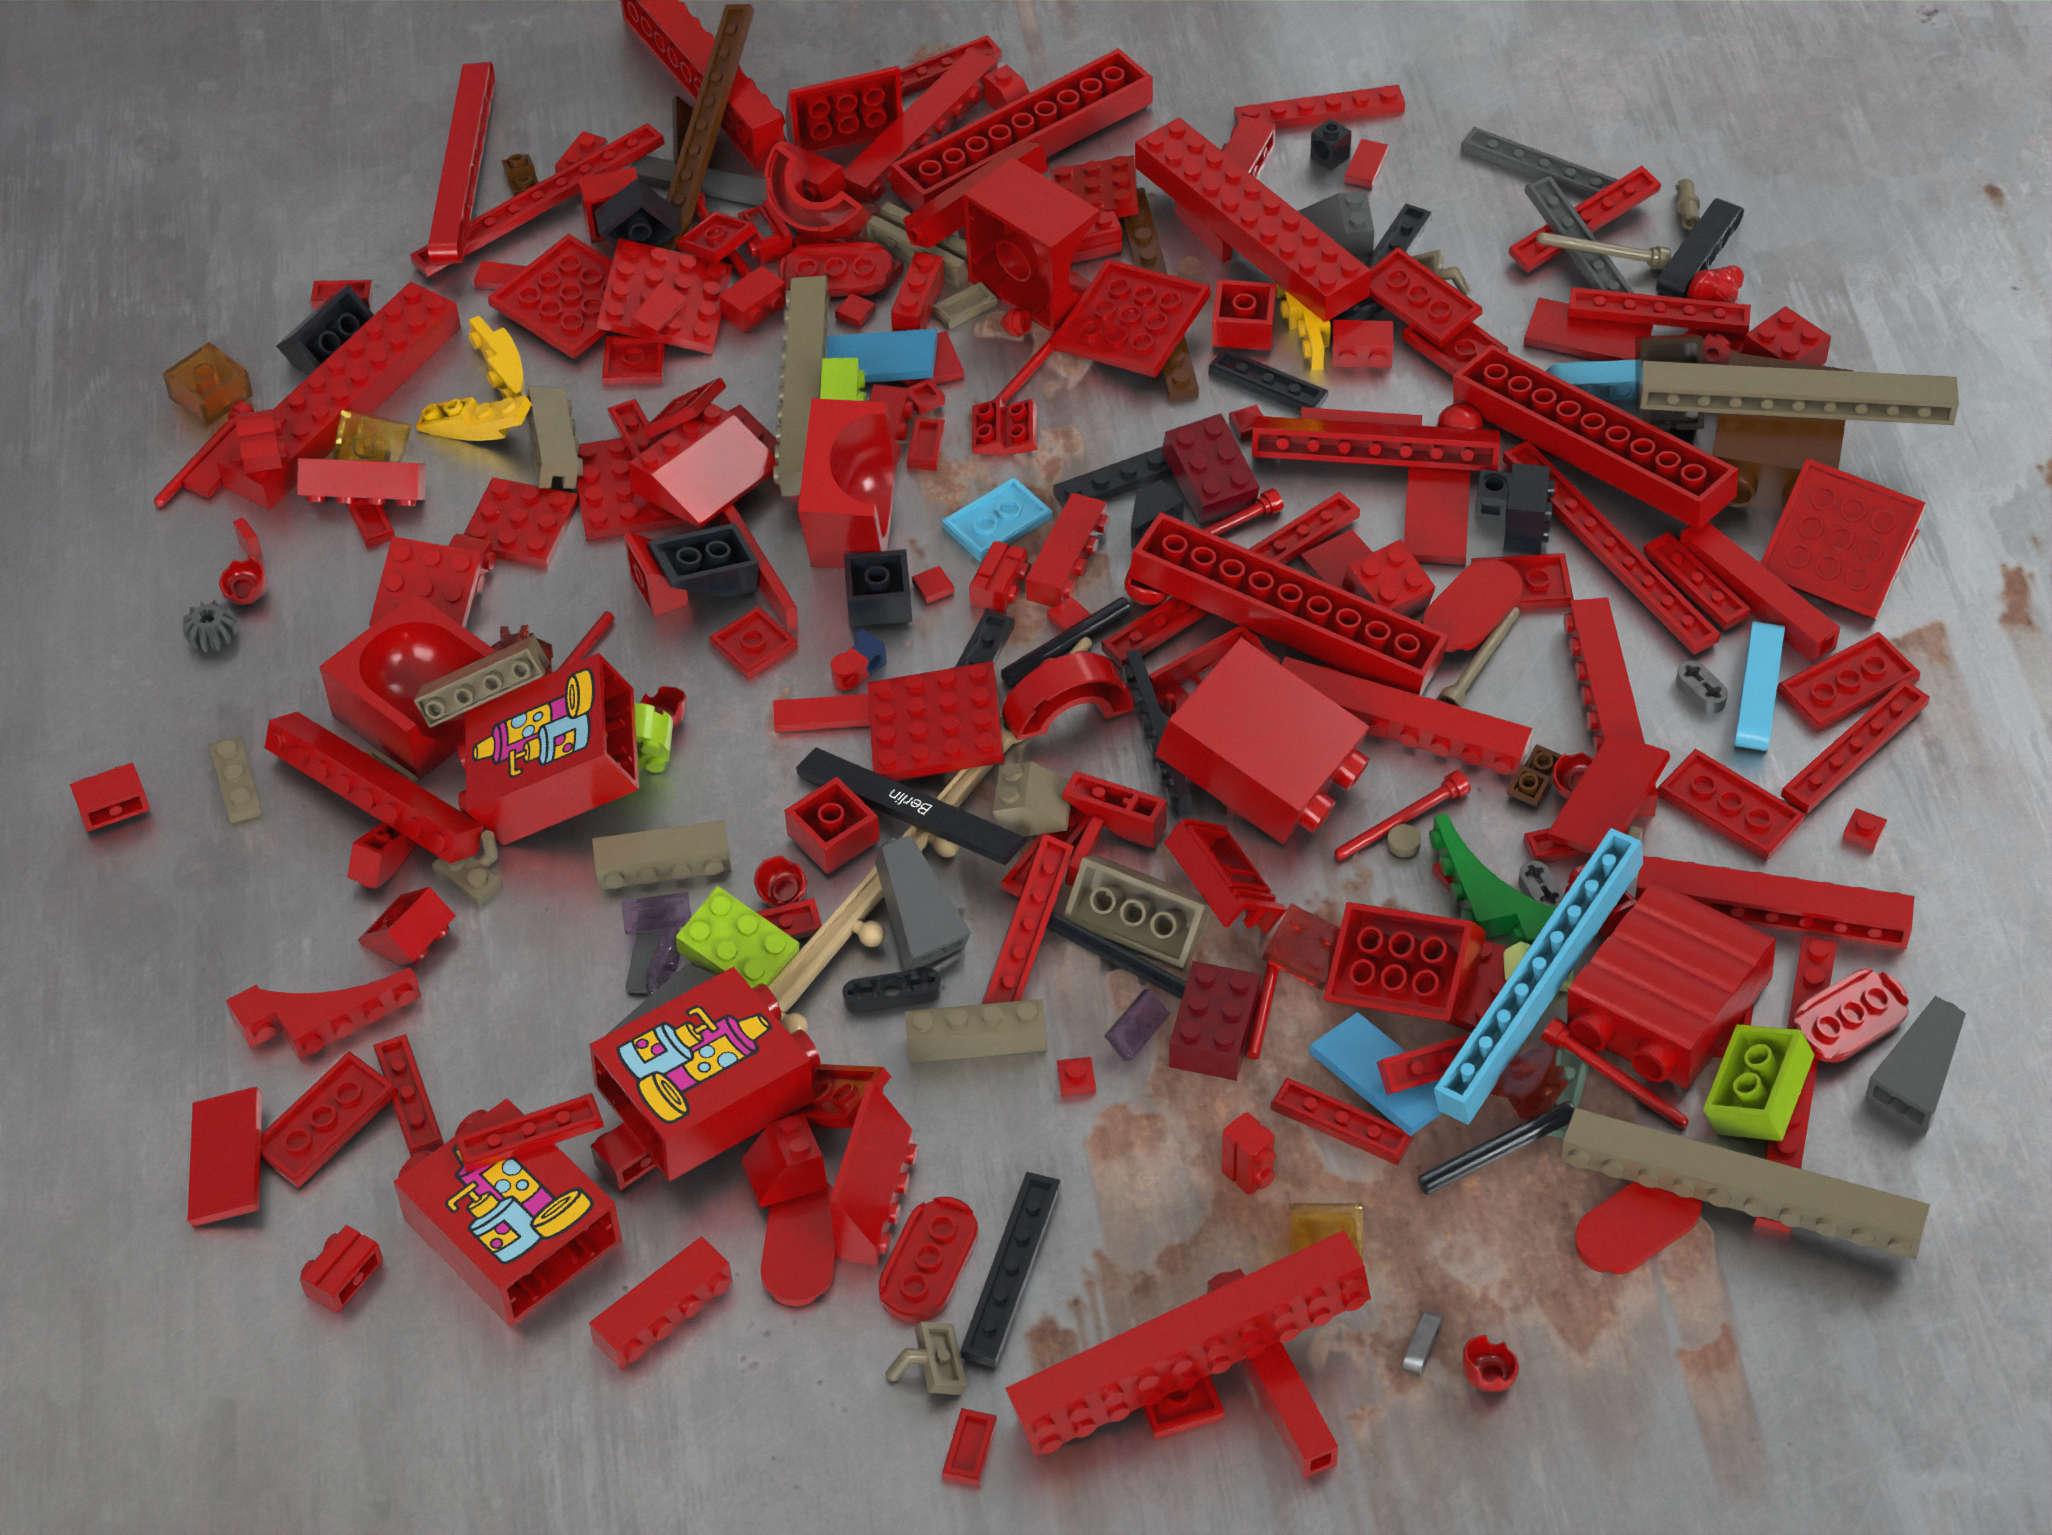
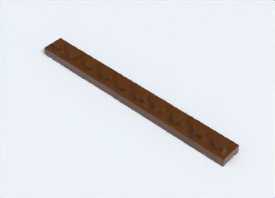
M750 4L725 5L666 198L669 203L676 207L681 231L659 248L682 253V251L678 250L676 241L688 232L755 12Z
M1141 187L1138 188L1139 214L1121 217L1134 266L1168 275L1145 188ZM1184 335L1161 369L1169 400L1199 397V387Z

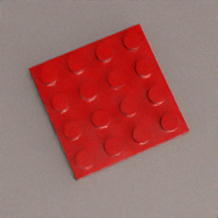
M568 233L489 295V306L572 359H575L609 332L608 330L596 328L613 260Z
M618 238L596 328L713 355L722 315L719 295L728 288L733 265L723 262L716 263L698 256ZM662 283L686 295L683 306L656 338L630 324L632 316L655 288Z
M1107 259L1051 340V344L1057 351L1156 378L1210 297V286Z
M668 430L657 435L658 439H662L664 436H666L673 430ZM622 438L579 444V455L577 458H582L583 473L582 476H577V486L586 541L623 536L627 532L636 534L693 525L631 492L629 462L633 458Z
M1806 458L1760 564L1792 589L1876 621L1926 508V502Z
M994 661L867 682L873 772L898 781L1005 763Z

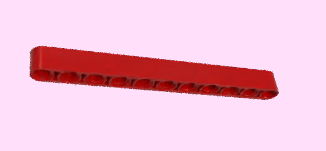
M491 61L462 65L428 242L429 259L433 266L463 262L495 86V71Z

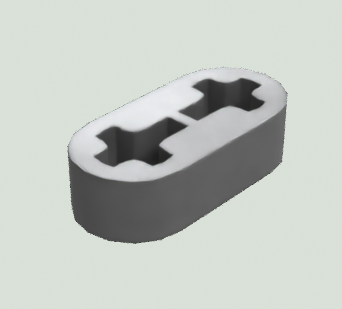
M1686 661L1679 665L1676 676V684L1679 689L1704 712H1721L1726 705L1727 688L1699 662Z
M1535 860L1527 861L1520 867L1518 883L1524 895L1547 906H1552L1550 903L1555 902L1554 905L1557 908L1564 898V893L1549 868L1544 863ZM1539 877H1540L1539 884H1538L1537 881L1535 880V878H1539ZM1544 895L1549 902H1543Z
M1428 1310L1424 1311L1404 1360V1372L1418 1377L1423 1375L1440 1334L1444 1316Z

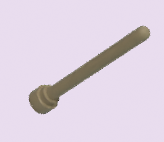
M1544 232L1537 235V241L1540 244L1644 261L1652 269L1663 271L1671 259V250L1668 247L1656 246L1655 248L1644 250Z
M1517 606L1493 629L1454 685L1445 687L1436 700L1463 707L1465 704V691L1519 616L1520 610Z

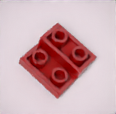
M1000 398L973 405V452L984 455H1008L1037 450V405L1033 398L1004 406Z

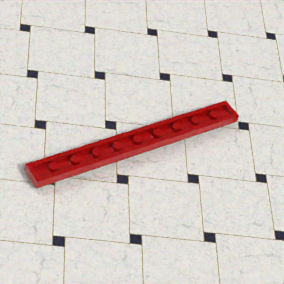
M646 123L471 220L464 256L487 245L489 242L512 231L550 208L559 205L575 194L580 193L578 178L620 170L643 156L652 153L654 150L665 145L663 135L649 123ZM428 245L410 254L412 264L426 277L450 265L433 266L429 259Z
M1528 440L1503 452L1502 461L1511 470L1512 463L1550 467L1549 479L1555 480L1553 499L1547 498V501H1552L1553 503L1552 512L1693 655L1719 642L1720 633Z
M1339 491L1255 544L1249 550L1285 565L1301 553L1306 552L1359 518L1360 508ZM1172 597L1102 641L1101 650L1122 669V666L1127 665V651L1139 649L1141 656H1143L1210 612Z
M1803 935L1787 1029H1792V1019L1800 1005L1830 986L1837 946L1836 941ZM1813 1058L1783 1140H1768L1766 1160L1801 1169L1818 1059ZM1755 1217V1226L1789 1233L1791 1231V1227L1779 1221L1765 1217Z

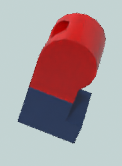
M863 628L854 635V646L847 652L836 655L831 660L833 686L840 691H850L866 681L887 663L885 643Z

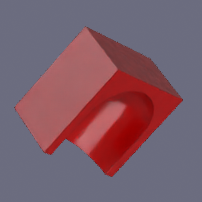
M1011 157L963 194L968 281L974 285L982 282L998 300L1011 308L1020 307L1022 310H1027L1032 321L1054 333L1062 326L1091 283L1072 271L1070 267L1083 237L1100 220V210Z
M811 398L798 515L811 567L845 569L843 554L888 550L897 455L887 402Z
M415 592L320 665L319 668L332 716L372 747L418 777L420 781L457 751L459 741L465 739V712L429 728L414 702L419 689L425 684L497 651Z

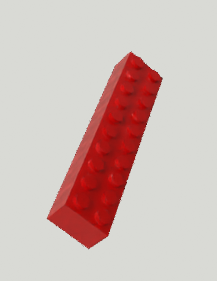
M620 0L625 22L696 102L715 41L712 33L707 32L702 27L700 20L697 17H693L688 11L686 4L679 0ZM738 65L719 129L758 172L765 169L768 156L776 142L778 143L781 139L787 142L783 129L785 118L781 110L776 109L771 104L768 96L759 91L754 80L748 78L743 73L741 66Z
M1117 48L890 164L892 191L915 211L1021 141L1042 144L1045 158L1152 104L1153 77L1121 49Z
M1180 117L1135 141V168L1323 322L1329 321L1370 296L1371 269Z
M410 281L272 410L274 418L280 417L283 435L277 436L278 440H284L287 457L281 458L282 468L245 474L238 441L216 462L223 487L270 511L297 485L298 458L325 459L461 329L457 304Z
M1493 344L1453 375V403L1472 406L1480 412L1481 417L1526 441L1528 440L1535 446L1697 530L1702 528L1737 497L1738 468Z
M1162 512L1155 518L1132 553L1129 578L1238 625L1243 624L1254 632L1363 679L1422 696L1443 660L1449 637L1448 634Z
M1344 1229L1006 1387L1005 1389L1018 1422L1034 1456L1036 1457L1042 1453H1052L1058 1450L1065 1442L1076 1437H1086L1092 1434L1099 1426L1110 1421H1120L1126 1418L1131 1411L1144 1405L1151 1406L1160 1402L1165 1395L1178 1389L1186 1390L1191 1388L1199 1379L1210 1374L1223 1373L1232 1364L1244 1358L1257 1357L1263 1353L1265 1348L1278 1342L1285 1343L1291 1341L1300 1332L1312 1326L1319 1327L1325 1325L1332 1317L1346 1310L1354 1311L1359 1309L1366 1301L1371 1299L1364 1263Z

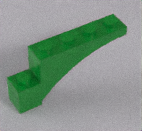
M1448 813L1436 815L1434 817L1433 830L1429 831V839L1433 850L1438 849L1440 854L1439 861L1443 875H1450L1453 883L1450 884L1451 896L1455 903L1459 902L1461 906V919L1473 921L1486 931L1485 939L1511 933L1513 945L1520 941L1532 945L1556 910V905L1547 906L1499 879L1468 849L1455 830Z

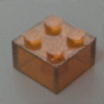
M211 342L206 343L162 373L169 398L206 427L227 414L229 409L238 400L246 401L253 396L247 369Z

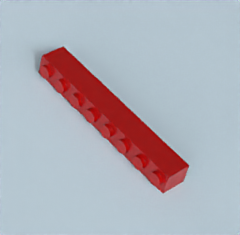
M969 49L843 170L848 187L844 193L866 209L880 200L883 194L892 186L890 164L939 140L959 120H962L965 114L974 105L978 104L985 95L984 75L998 69L997 60Z
M1255 416L1251 457L1498 471L1500 430Z
M1608 597L1570 600L1569 614H1564V629L1566 633L1571 634L1569 640L1571 657H1576L1577 659L1575 664L1576 679L1583 683L1581 699L1583 706H1588L1589 708L1587 724L1589 730H1594L1595 733L1593 737L1595 755L1610 732L1645 743ZM1654 784L1634 818L1655 816L1658 800L1656 784Z
M1285 656L1281 664L1370 726L1367 733L1375 737H1384L1401 742L1408 747H1418L1439 756L1452 757L1462 760L1469 765H1479L1495 770L1500 774L1513 776L1516 775L1520 766L1524 765L1531 748L1533 729L1531 727Z
M298 711L269 720L264 746L266 750L449 864L478 854L484 825Z
M1643 856V865L1638 871L1635 893L1637 901L1652 882L1657 881L1747 925L1907 948L1912 931L1915 896L1899 892L1878 891L1865 887H1851L1831 882H1817L1797 877L1770 875L1763 872L1736 870L1729 867L1709 866L1695 862L1663 859L1661 857Z

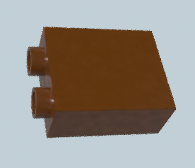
M1730 352L1728 365L1853 371ZM1719 413L1712 456L1738 468L1737 497L1728 505L1732 507L1750 505L1783 511L1806 458L1839 469L1846 420Z

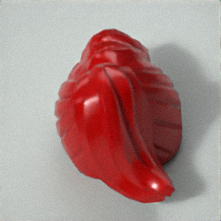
M1734 265L1699 271L1695 274L1689 285L1687 298L1736 303L1739 298V289L1743 286L1744 273L1741 268Z

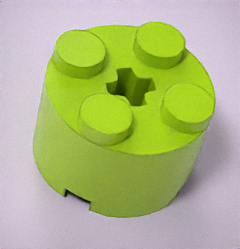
M634 703L638 768H646L650 772L660 773L665 770V764L670 758L673 720L664 710L663 715L654 712L655 706Z

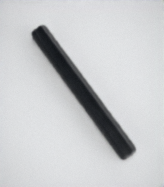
M1125 597L1118 598L1003 668L1000 675L1006 685L1012 686L1038 668L1044 660L1058 658L1074 648L1084 637L1090 638L1130 614L1131 603Z
M1054 911L1051 912L1046 926L1047 929L1182 1000L1187 981Z
M1565 1101L1419 1175L1418 1184L1425 1194H1431L1569 1124L1575 1108L1569 1101Z

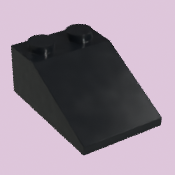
M736 523L648 541L647 546L671 588L722 597H731L756 591L759 562Z

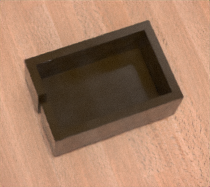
M1697 334L1635 337L1636 417L1663 431H1670V427L1675 430L1704 429V412L1640 409V379L1643 361L1703 364V337Z

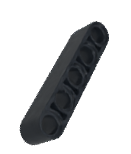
M1715 198L1661 272L1656 284V292L1668 297L1687 298L1689 285L1695 274L1702 270H1708L1738 229L1743 218L1744 208Z

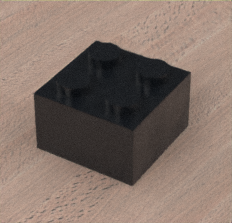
M638 178L595 210L599 234L614 246H617L618 238L660 247L681 231L676 207Z
M1512 463L1503 551L1539 555L1541 554L1542 542L1548 543L1550 524H1544V521L1551 522L1553 503L1552 501H1547V498L1553 499L1555 480L1549 479L1550 467Z
M906 549L843 554L849 627L912 621Z

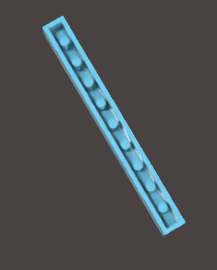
M1610 828L1434 1088L1438 1111L1467 1125L1470 1124L1642 867L1643 855L1640 840Z

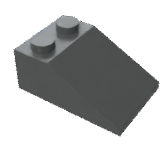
M1367 191L1337 193L1298 211L1354 257H1370L1372 254L1375 230Z

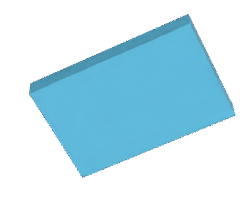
M1013 477L943 519L942 528L981 563L994 541L1008 545L1014 543L1053 519V511Z

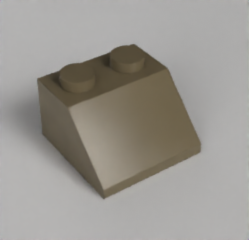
M1032 761L1000 766L993 805V813L998 826L1023 837L1068 830L1071 804L1062 798V792L1070 779Z

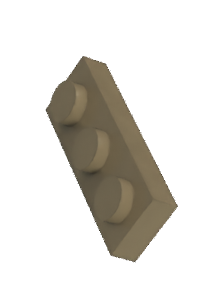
M241 736L209 744L230 823L263 815Z

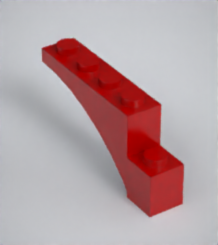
M408 967L389 977L365 985L328 992H277L259 989L256 984L227 999L226 1003L232 1021L250 1048L261 1042L268 1041L274 1035L282 1032L300 1060L310 1054L317 1053L323 1047L340 1038L349 1036L353 1031L371 1022L380 1020L384 1015L395 1009L410 1004L421 996L417 976Z

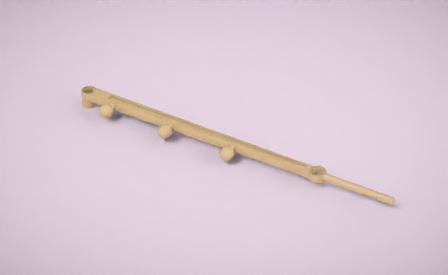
M1084 637L1068 654H1073L1077 651L1087 652L1092 646L1091 639ZM1001 715L1003 750L1005 753L1013 743H1019L1023 740L1017 741L1013 733L1004 728L1007 723ZM995 764L960 770L936 799L959 808ZM913 825L901 837L911 835L921 852L928 844H931L935 852L945 858L952 857L959 849V845ZM876 866L768 986L781 1009L782 1018L779 1022L789 1034L799 1029L806 1033L808 1023L801 1014L791 1013L787 1015L786 1012L854 932L859 934L860 941L865 946L875 947L883 942L885 937L883 926L873 920L863 922L884 897Z

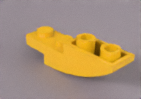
M1277 284L1276 298H1281L1279 303L1281 318H1286L1289 330L1297 329L1298 337H1303L1302 353L1304 359H1309L1311 370L1323 369L1324 347L1330 346V322H1323Z
M479 315L469 319L471 332L468 334L472 346L476 350L480 349L489 368V372L486 375L490 385L494 389L498 388L500 390L503 400L509 397L515 398L526 395L521 358L511 336L504 327L493 332Z
M526 395L515 398L509 397L490 403L484 402L480 405L472 396L462 399L456 398L447 402L427 405L422 410L421 417L415 427L420 432L456 440L485 441L503 439L510 427L522 424L532 403Z

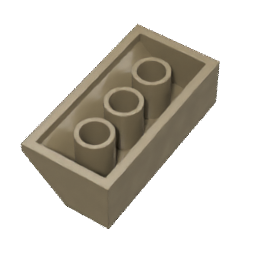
M1091 855L1082 858L1063 916L1102 937L1185 969L1206 935L1213 911L1200 895L1099 855Z

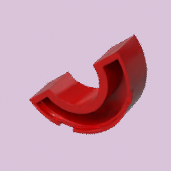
M776 142L765 166L766 195L774 211L792 228L813 239L833 240L856 232L873 217L868 210L842 190L835 197L824 202L806 200L803 192V179L808 167L799 158Z
M1077 651L1073 654L1044 660L1038 668L1030 672L1014 689L1008 692L1001 714L1014 737L1019 741L1046 734L1050 724L1058 715L1078 704H1096L1106 719L1134 712V699L1118 670L1108 658L1096 653Z

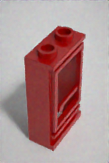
M1241 624L1149 674V678L1160 709L1171 718L1190 696L1181 685L1192 679L1200 685L1202 680L1198 676L1214 668L1241 637L1281 665L1280 660L1274 653H1270L1262 645L1255 633H1251Z
M1183 818L1174 826L1164 843L1224 927L1229 928L1240 913L1246 909L1248 914L1243 919L1244 925L1247 928H1252L1257 924L1263 933L1268 934L1287 909L1283 904L1276 903V896L1270 894L1271 889L1228 832L1227 826Z

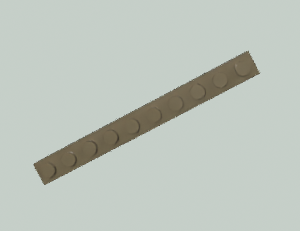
M826 276L791 278V290H786V305L789 309L784 310L785 325L788 328H783L784 345L787 347H782V362L785 366L780 367L781 383L784 385L779 386L780 403L783 405H778V421L781 425L776 426L777 442L780 445H775L776 464L779 465L773 468L775 484H780L782 496L800 495L811 398L820 399L822 358H826L830 307V295Z
M1643 361L1640 379V409L1954 425L1959 406L1957 377Z
M1578 1108L1574 1109L1563 1140L1562 1162L1569 1163L1576 1168H1587L1605 1173L1612 1178L1631 1180L1648 1188H1660L1674 1192L1681 1197H1692L1707 1201L1717 1207L1736 1209L1746 1212L1753 1217H1765L1779 1221L1789 1227H1801L1812 1230L1822 1236L1841 1238L1862 1247H1873L1888 1251L1898 1257L1917 1259L1930 1209V1204Z

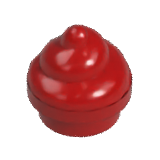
M1013 307L1006 312V315L1002 317L999 324L1011 336L1021 337L1031 329V316L1027 310Z

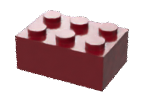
M1222 413L1165 432L1162 453L1199 525L1234 514L1256 503L1260 486Z
M1193 961L1169 1043V1067L1237 1081L1259 1000L1260 974Z

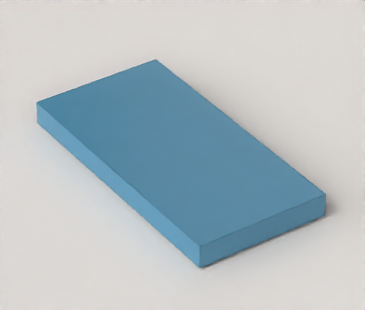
M937 329L827 336L826 358H858L859 370H865V382L933 378L938 332Z
M1355 1013L1310 1044L1309 1053L1409 1136H1412L1442 1114V1112L1438 1111L1434 1088L1440 1080L1394 1094H1386L1376 1062L1405 1053L1406 1051L1360 1013Z

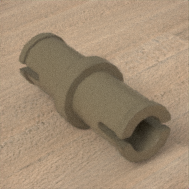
M1682 179L1675 186L1678 195L1676 206L1678 212L1681 213L1683 227L1687 230H1692L1700 219L1698 211L1700 201L1698 196L1695 195L1693 181Z

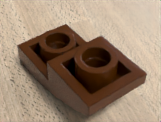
M514 154L508 157V159L501 160L513 197L539 183L529 154Z
M1536 744L1525 765H1521L1507 790V794L1537 807L1554 784L1553 765L1561 754Z

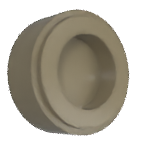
M1408 824L1394 826L1388 833V849L1398 857H1411L1415 855L1421 847V834L1419 830Z

